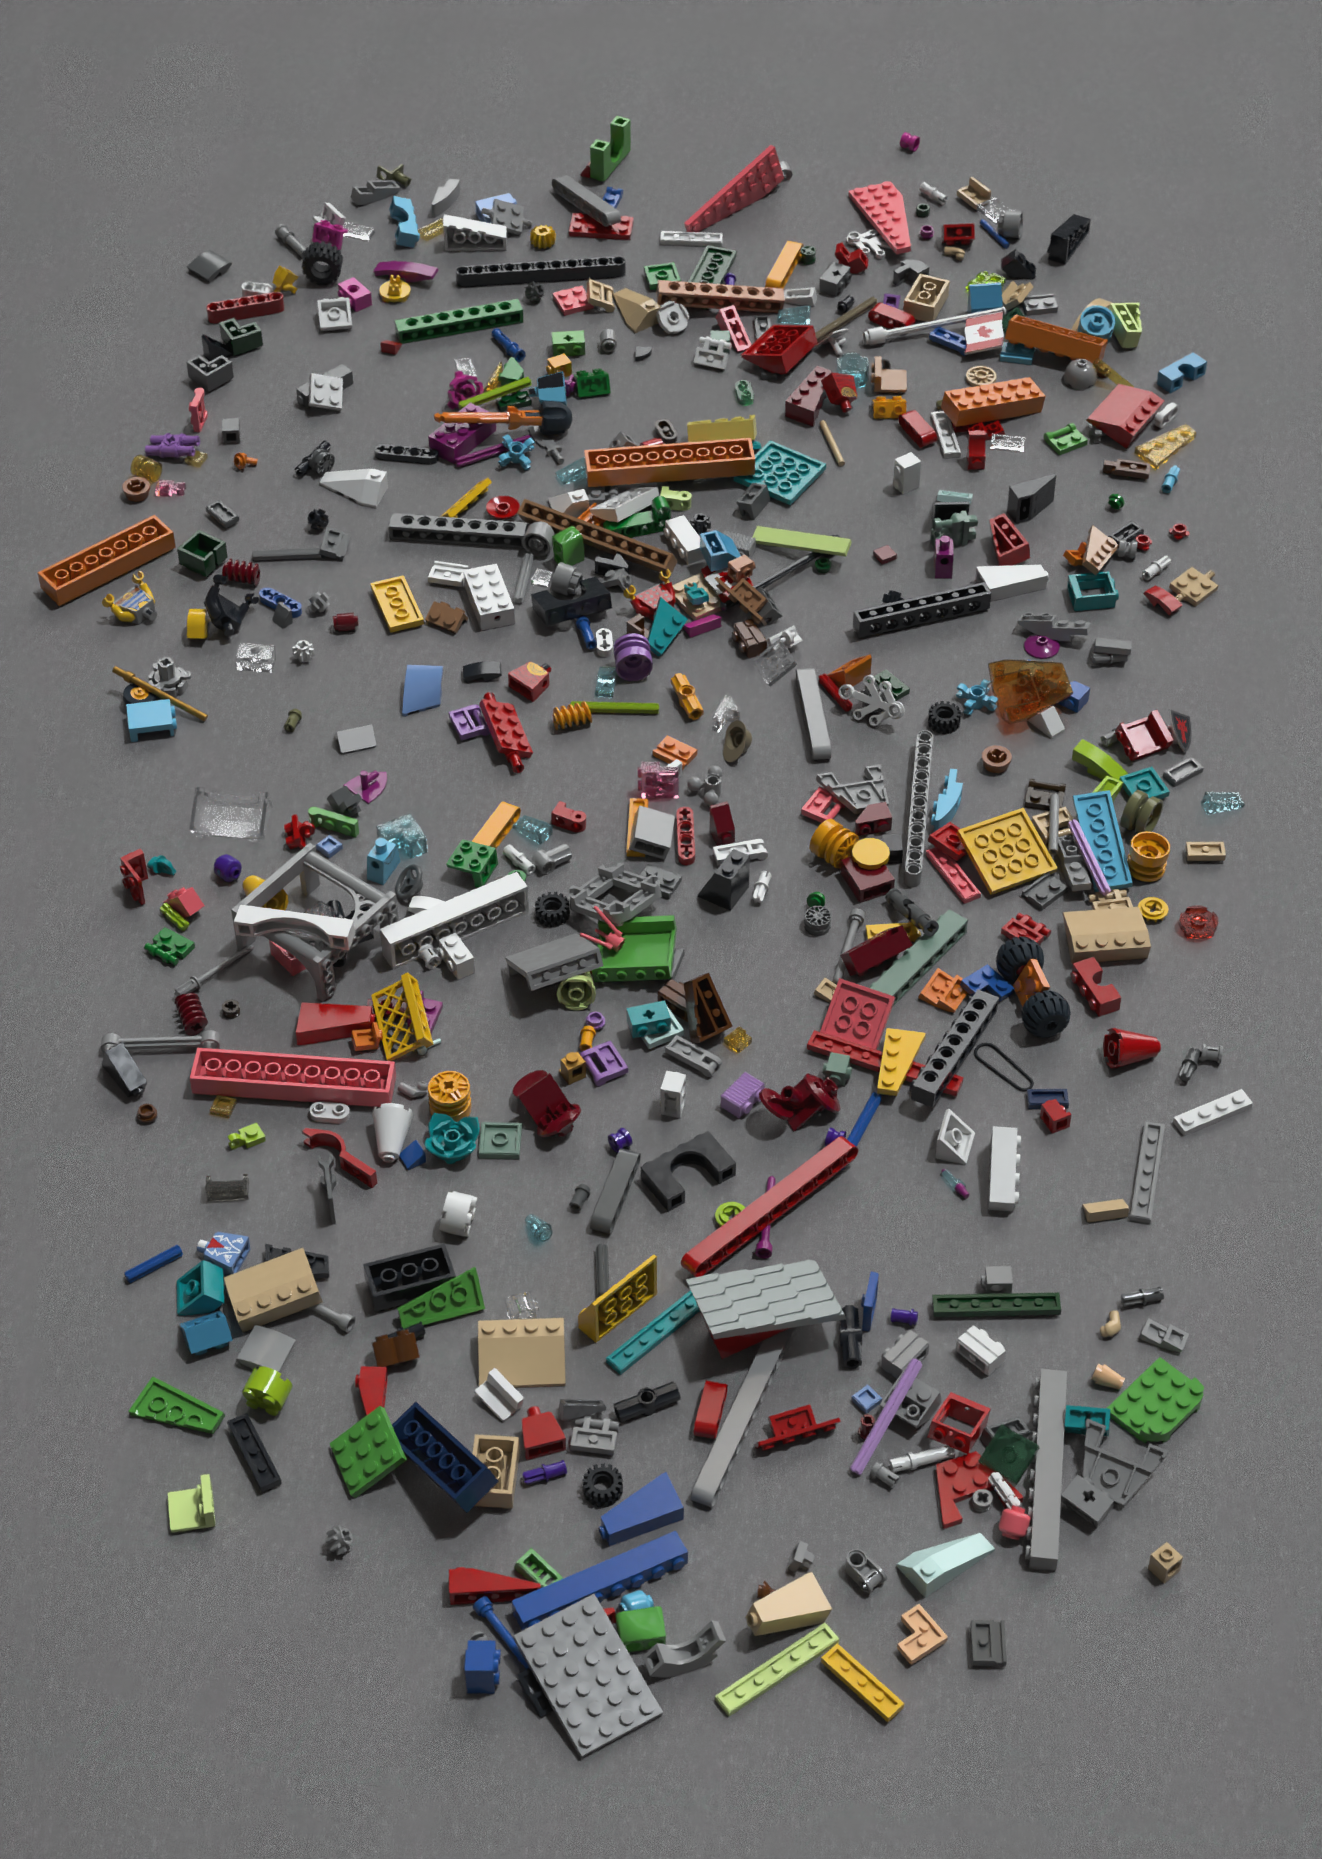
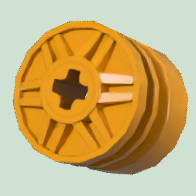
M827 819L815 830L809 849L818 857L825 859L833 867L841 868V860L852 856L853 846L859 841V837L834 819Z
M1146 831L1136 834L1131 840L1127 859L1130 875L1135 879L1145 882L1157 881L1162 878L1170 853V843L1168 840L1155 832Z
M444 1071L432 1077L428 1084L431 1116L434 1113L446 1114L455 1122H458L470 1115L472 1108L470 1084L463 1074L456 1071Z

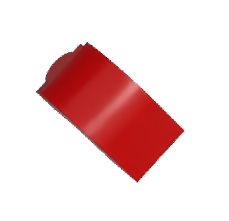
M842 242L836 244L835 256L839 260V264L850 267V273L857 274L868 269L869 259L861 248L849 253Z

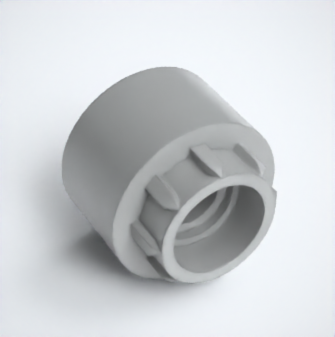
M1006 210L1005 213H1001L998 219V233L1003 234L1007 238H1021L1023 212Z
M541 521L530 524L522 539L525 550L535 556L548 554L553 545L552 536L555 535L552 527L548 523Z
M560 562L552 578L551 590L566 596L576 594L580 588V581L583 579L582 573L578 571L577 567Z

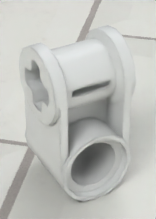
M244 282L242 284V297L271 293L273 291L272 286L267 283Z

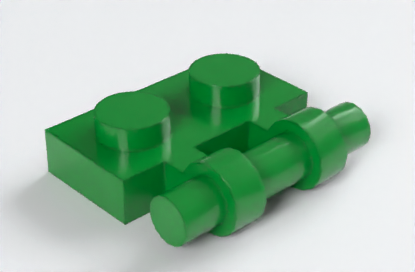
M164 927L153 938V945L146 943L144 949L149 951L150 955L158 956L168 964L177 965L179 958L184 959L195 948V942Z

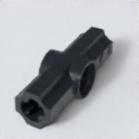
M845 1305L841 1309L846 1319L840 1320L841 1327L839 1332L840 1346H842L843 1366L849 1369H856L862 1365V1328L859 1327L858 1308H855L853 1305Z
M670 1382L654 1389L642 1388L637 1395L614 1403L613 1408L618 1421L623 1422L641 1414L650 1416L656 1412L657 1408L681 1400V1395L676 1383Z

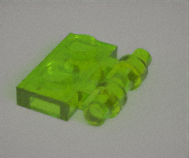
M983 271L977 274L975 279H971L968 282L966 290L969 291V285L1001 283L1002 287L1005 284L1006 278L995 273L988 275L987 271Z

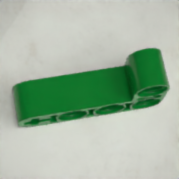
M657 496L652 500L651 511L632 514L619 522L606 520L603 523V528L629 538L663 532L665 521L671 519V509L664 496Z

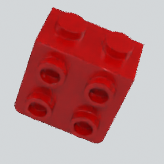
M138 849L120 858V871L124 877L122 879L124 887L131 891L135 901L138 900L143 905L145 904L142 881L148 879L144 852Z

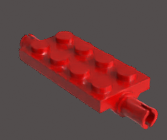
M488 692L479 703L498 752L505 754L507 761L511 763L514 773L516 771L521 773L524 770L521 758H530L532 756L531 746L514 706L510 703L497 702L494 693Z

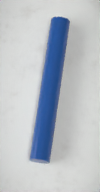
M982 219L980 224L1005 249L1009 248L1010 244L988 222Z

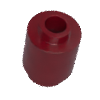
M354 612L333 616L334 630H356V626H359L358 615L354 616Z

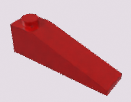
M361 1366L360 1375H356L355 1387L359 1388L365 1416L379 1406L385 1408L388 1384L387 1367Z
M457 1567L449 1569L450 1605L475 1604L477 1600L485 1596L491 1602H508L541 1588L539 1583L474 1568Z

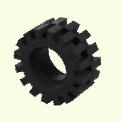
M940 701V704L936 702L935 706L932 705L931 709L929 708L928 723L933 731L935 729L937 733L943 731L942 734H946V731H948L950 734L952 730L955 732L960 727L961 710H959L958 706L955 707L954 703L950 705L949 701L944 704V701Z
M548 892V895L544 893L542 898L539 896L535 902L537 921L539 920L540 924L544 923V926L551 924V927H554V924H557V927L561 926L560 922L566 923L570 916L569 900L567 897H563L562 893L558 895L557 892H554V894ZM552 907L558 908V910L556 911H548L546 909Z
M601 1463L600 1468H598L597 1464L593 1465L594 1470L589 1468L587 1473L584 1474L583 1493L586 1500H590L592 1505L597 1502V1507H601V1503H604L605 1507L609 1506L608 1502H611L612 1505L615 1504V1499L619 1501L620 1495L623 1493L621 1473H618L616 1467L612 1470V1465L608 1464L607 1468L605 1463ZM598 1481H608L611 1483V1487L606 1490H599L594 1485Z

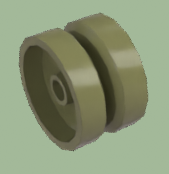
M1136 790L1129 798L1123 810L1120 822L1121 827L1131 831L1135 829L1137 834L1146 831L1152 832L1161 816L1163 800L1153 796L1149 798L1147 793Z

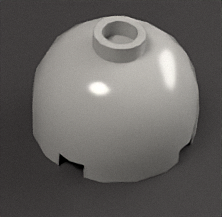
M1077 359L1068 364L1064 374V381L1066 384H1070L1071 388L1087 390L1089 386H1094L1096 383L1097 371L1093 363L1086 359Z

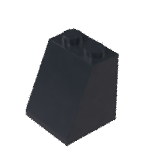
M733 849L698 893V897L731 911L749 888L750 855Z

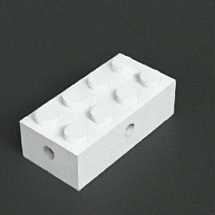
M497 564L463 570L464 587L481 631L515 624L514 607Z

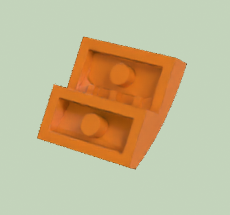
M937 968L918 998L930 1005L954 1013L967 995V992L960 986L963 978L958 975L953 978Z

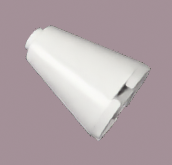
M384 1103L381 1104V1108L377 1109L374 1107L372 1113L378 1155L385 1162H394L400 1156L413 1119V1112L410 1108L409 1111L405 1110L404 1105Z

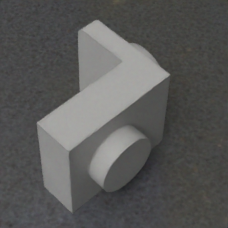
M624 568L608 571L602 581L606 588L619 585L623 592L632 583L630 575Z

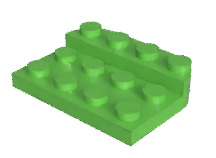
M1159 1357L1107 1409H1110V1418L1140 1441L1147 1443V1441H1162L1165 1443L1170 1439L1171 1433L1194 1411L1198 1412L1201 1407L1204 1386L1196 1377L1192 1380Z

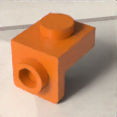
M1081 542L1078 550H1065L1063 556L1070 565H1082L1084 553L1086 552V543Z
M377 1022L372 1023L371 1029L352 1031L351 1038L355 1051L378 1049L379 1043L383 1039L382 1030L378 1028Z

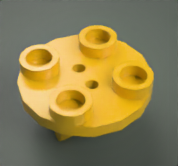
M390 275V281L381 285L379 292L384 302H406L411 289L406 282L401 281L399 275H397L396 279H394L393 275Z

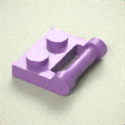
M476 704L448 712L449 718L461 740L490 734L488 725L480 713L481 709ZM470 715H472V716L475 717V719H476V721L478 722L479 726H477V727L475 726V724H474L472 718L470 717Z
M611 1040L580 1053L597 1086H602L606 1081L628 1073V1066ZM596 1057L605 1072L600 1073L591 1058Z

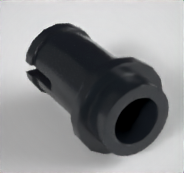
M848 295L843 301L838 302L837 310L840 313H846L849 307L855 303V299Z

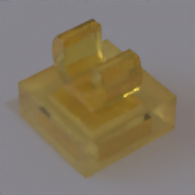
M739 1026L724 1038V1043L735 1052L740 1053L752 1043V1037L746 1034V1030Z

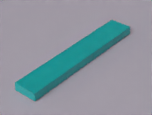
M691 1290L606 1357V1363L620 1375L623 1374L700 1312Z

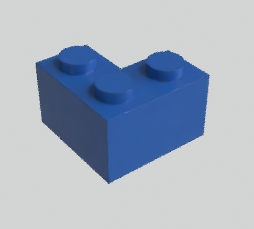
M468 1641V1650H466L465 1655L467 1694H495V1685L500 1684L499 1664L501 1662V1650H496V1641Z

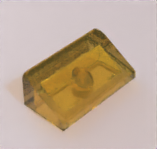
M499 362L491 373L484 387V393L498 387L500 383L498 381L499 374L503 372L502 362Z

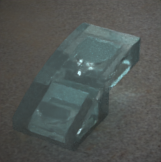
M599 667L598 682L595 690L596 697L613 698L617 678L615 667Z

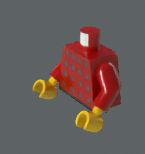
M669 569L666 570L667 576H664L662 571L659 574V579L664 581L665 584L661 582L638 594H635L636 589L632 585L624 590V597L631 599L630 603L637 614L648 617L653 621L660 598L664 599L674 608L676 598L672 582H669V577L671 576Z

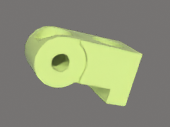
M662 486L660 496L666 498L671 510L687 511L691 508L692 495L690 492L669 490V487Z

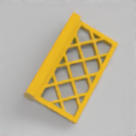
M408 972L401 975L402 980L371 995L378 1026L382 1030V1042L388 1061H393L423 1045L426 1048L434 1045L418 981ZM403 986L401 996H395L397 989ZM384 995L388 996L385 1003L380 1005L378 998ZM392 999H397L398 1001L394 1009L388 1008ZM405 1002L407 1003V1008L404 1013H401L399 1009L402 1003ZM386 1010L392 1012L387 1022L383 1020ZM397 1014L402 1016L398 1025L392 1024ZM407 1018L411 1019L408 1030L402 1028ZM390 1026L396 1028L391 1038L387 1037ZM400 1031L406 1032L402 1042L396 1040ZM414 1035L416 1042L408 1045L407 1042L410 1036ZM394 1043L399 1044L398 1050L391 1054V1048Z

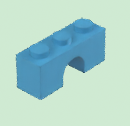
M1193 352L1158 371L1157 385L1171 394L1182 388L1183 377H1188L1194 381L1205 375L1207 361Z

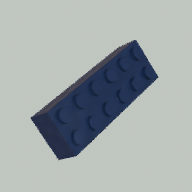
M417 1402L410 1406L392 1424L404 1454L466 1513L499 1482L487 1466Z

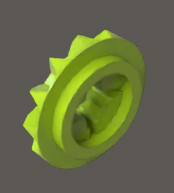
M737 1202L723 1203L717 1208L715 1219L721 1227L729 1221V1217L733 1212L734 1215H737L745 1207Z

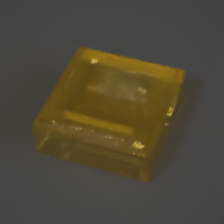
M195 450L193 457L187 456L185 458V464L200 468L208 458L207 453Z
M217 1095L210 1113L230 1118L237 1104L236 1099Z

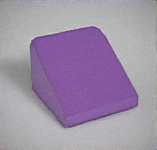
M885 293L883 303L898 309L901 300L900 295Z

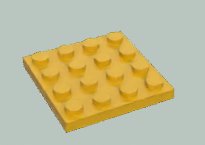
M1024 808L957 831L961 843L990 895L1038 879L1046 873H1055L1058 869Z

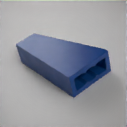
M667 1472L661 1474L601 1516V1526L598 1527L599 1533L603 1540H607L609 1547L684 1519V1507Z

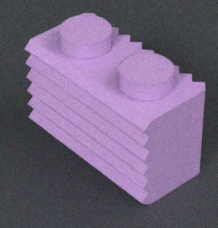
M744 1072L721 1095V1108L737 1116V1118H740L744 1113L748 1114L756 1101H761L759 1092L764 1089L765 1084Z

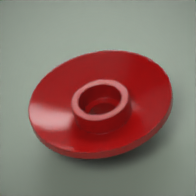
M510 496L494 497L486 505L487 513L497 519L512 518L517 515L520 508L519 502Z

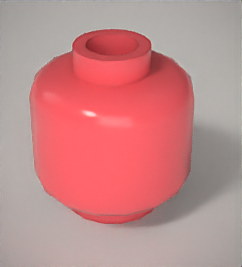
M1012 1505L1011 1509H1004L1002 1511L998 1525L999 1530L1002 1531V1536L1015 1540L1026 1536L1031 1518L1024 1513V1508Z

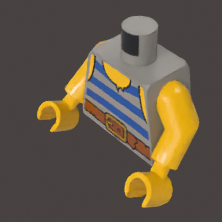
M138 571L140 578H137L135 574L132 576V581L135 584H139V587L135 585L114 603V596L112 594H107L106 598L102 600V605L110 607V610L120 621L140 624L145 619L153 621L157 617L154 606L155 599L148 585L142 581L144 574L141 571Z

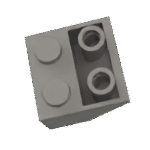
M904 1370L880 1403V1407L884 1408ZM915 1378L895 1416L918 1428L930 1420L941 1404L940 1391Z

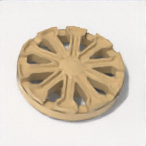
M986 366L972 367L966 373V381L972 387L996 382V372Z

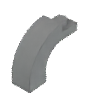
M711 1621L696 1636L683 1643L675 1645L656 1643L643 1655V1659L650 1676H678L694 1671L718 1656L716 1650L726 1642L719 1622Z

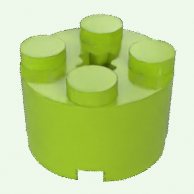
M259 1366L258 1370H256V1367L253 1369L242 1390V1394L247 1400L246 1405L250 1408L257 1409L260 1407L265 1409L268 1414L276 1416L281 1411L293 1385L288 1378L286 1381L281 1379V1373Z

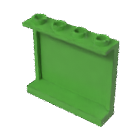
M674 915L633 917L625 921L622 926H615L623 933L622 937L625 939L619 951L609 950L598 944L604 966L592 970L594 982L671 979L677 932ZM598 920L599 930L607 935L611 932L614 933L606 922ZM599 934V940L605 942V938Z

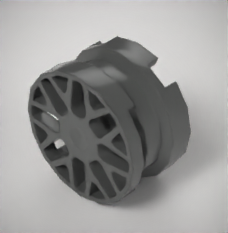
M323 448L315 450L312 453V459L309 458V467L321 475H324L325 472H330L334 466L335 457Z
M822 906L809 908L805 912V930L814 936L828 933L829 929H831L830 911Z

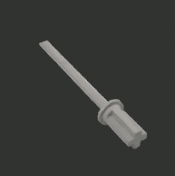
M254 946L245 947L233 957L228 958L198 978L191 976L190 980L174 989L175 996L189 994L196 989H201V982L250 952Z

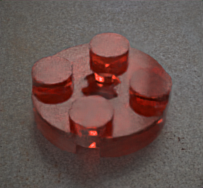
M1200 905L1189 906L1185 912L1180 914L1179 927L1184 932L1186 938L1204 939L1214 936L1218 926V917L1213 911L1212 913L1207 911V907Z

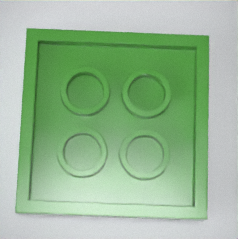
M381 1406L330 1442L350 1495L355 1498L407 1460L387 1412Z

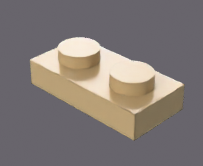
M1186 842L1187 861H1225L1224 842Z

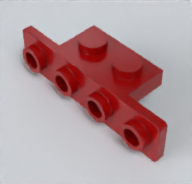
M810 1404L769 1416L768 1420L774 1437L754 1444L755 1449L761 1447L762 1451L775 1447L774 1443L782 1441L783 1444L796 1441V1436L803 1435V1438L816 1435L815 1431L823 1429L824 1432L836 1429V1424L841 1422L840 1418L816 1424Z

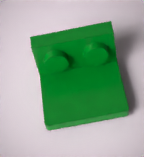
M602 368L592 369L593 372L589 373L586 370L576 371L577 374L573 375L577 383L578 397L611 393L609 374L602 370Z
M462 839L446 865L449 868L473 874L475 887H482L498 865L496 848Z

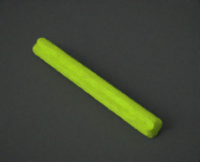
M525 377L458 403V407L461 410L469 403L478 406L532 385L531 379Z
M572 701L571 705L573 706V708L575 703H579V705L581 706V702L583 701ZM585 701L590 711L597 713H659L658 703Z

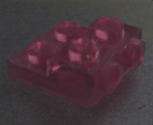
M641 762V767H638V778H641V780H638V791H642V798H679L678 767H660V762Z

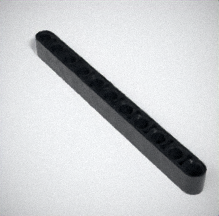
M614 256L460 266L456 268V284L459 287L525 284L533 281L541 283L620 278L626 275V260L624 257Z

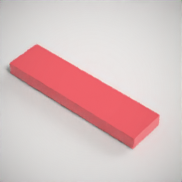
M936 847L926 850V857L964 904L981 897L980 891L954 859Z

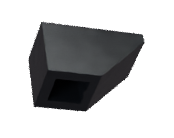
M1016 249L1001 259V269L1010 278H1036L1035 265L1029 262L1024 254L1019 253Z

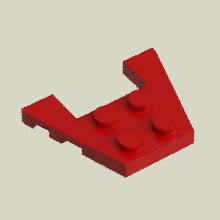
M977 1451L936 1464L935 1470L943 1529L962 1523L963 1518L955 1503L972 1498L974 1492L979 1489L995 1490V1486H992L988 1478L992 1473L998 1471ZM1003 1477V1481L1008 1484L1015 1494L1014 1498L1017 1497L1022 1503V1494ZM997 1493V1495H998V1497H999L1001 1503L1003 1504L1004 1508H1007V1506H1006V1503H1007V1502H1004V1501L1001 1499V1497L999 1496V1494Z

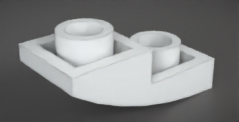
M413 896L407 910L417 914L445 901L426 896Z

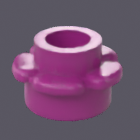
M924 225L921 227L919 234L924 239H930L934 236L933 227Z

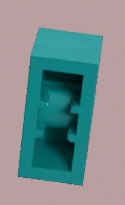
M665 1000L626 1008L627 1023L632 1038L671 1031V1017Z

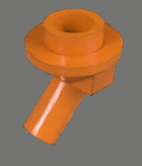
M236 453L233 461L238 469H244L246 464L256 466L258 459L247 457L245 453Z

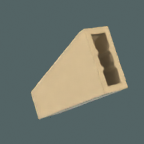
M811 1572L753 1603L745 1618L754 1635L758 1636L824 1623L832 1608Z

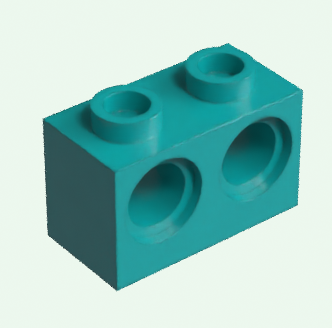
M1066 1405L1065 1433L1086 1435V1421L1090 1419L1105 1425L1107 1428L1103 1436L1109 1437L1110 1409Z

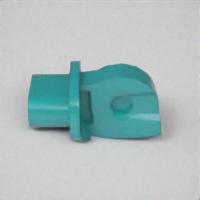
M163 855L154 856L147 863V867L155 873L163 872L174 875L177 872L172 863Z

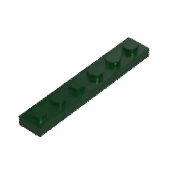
M1059 1292L932 1295L933 1317L1061 1315Z

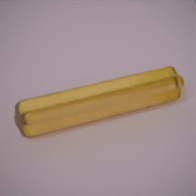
M1100 358L1093 362L1092 365L1116 385L1122 384L1134 387Z

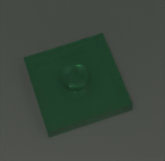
M1001 1424L978 1461L983 1466L995 1473L999 1472L1002 1477L1017 1485L1040 1447Z

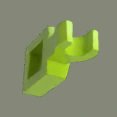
M257 1122L239 1129V1134L232 1133L228 1135L230 1141L228 1145L231 1150H235L242 1145H245L248 1149L266 1141L265 1135Z

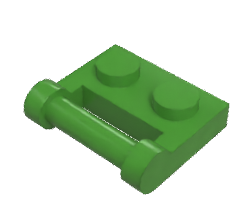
M1070 423L1067 427L1054 432H1046L1043 435L1045 442L1059 455L1086 446L1088 442L1076 429L1074 423ZM1070 433V434H1068V435H1066V436H1063V437H1061V438L1054 439V438H1057V437L1062 436V435H1064V434Z

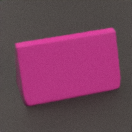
M712 614L684 624L682 628L691 638L721 627V617Z

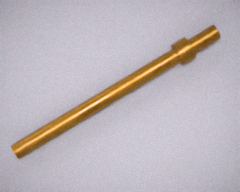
M117 666L113 668L112 672L122 677L124 681L130 684L133 683L163 700L170 699V703L204 722L207 720L208 715L137 678L134 673L126 672Z

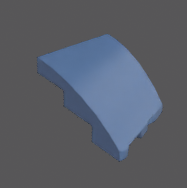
M407 665L402 716H408V713L417 710L422 712L427 709L440 707L443 666Z

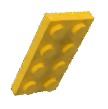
M404 575L370 583L371 590L390 632L424 625L423 616Z

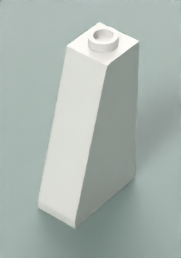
M1041 565L976 567L975 581L977 584L986 583L991 592V601L1046 589L1047 581L1049 580L1047 571H1044Z

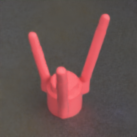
M594 906L595 911L614 933L611 932L607 935L596 928L595 932L604 937L605 942L584 933H580V936L609 950L619 951L625 942V939L622 937L623 933L611 923L597 906Z

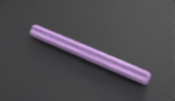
M914 1358L910 1360L854 1459L850 1469L855 1474H862L922 1367V1363Z

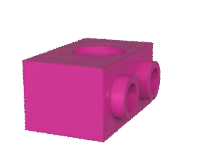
M354 277L338 284L339 298H349L350 308L358 312L372 305L371 292Z

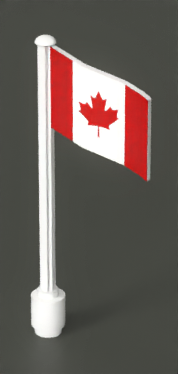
M1002 306L997 309L890 330L883 329V327L867 329L863 332V339L865 344L874 345L884 343L885 339L891 336L966 322L965 338L967 346L965 355L998 349L1003 346L1002 317L1006 314V309Z

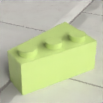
M1110 303L1109 310L1115 316L1113 333L1122 348H1132L1138 345L1142 333L1139 311L1140 303Z

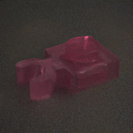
M157 480L155 495L173 496V493L184 495V489H186L185 482L175 484L174 480Z

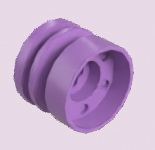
M636 633L626 634L618 638L613 645L615 667L618 676L627 681H639L650 675L653 663L650 643L647 638Z

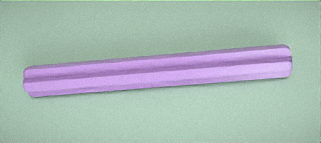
M1073 819L1068 822V827L1099 892L1106 896L1111 892V889L1078 821Z

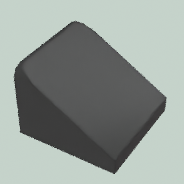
M279 602L273 616V622L283 629L293 623L292 610L282 602Z

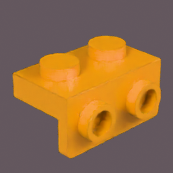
M879 396L876 399H872L873 417L875 419L898 418L900 414L906 413V400L902 399V396H892V399Z

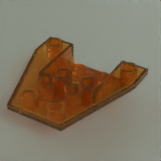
M1008 659L988 663L991 688L994 696L998 698L996 703L1001 717L1008 724L1027 721L1073 694L1063 663Z

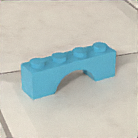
M393 196L389 207L390 216L400 222L395 233L396 244L414 248L420 238V233L417 230L418 224L415 221L414 206H412L411 199Z

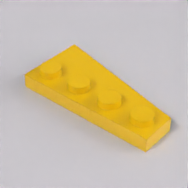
M886 1029L877 1094L897 1096L906 1078V1074L910 1070L913 1060L926 1038V1033Z

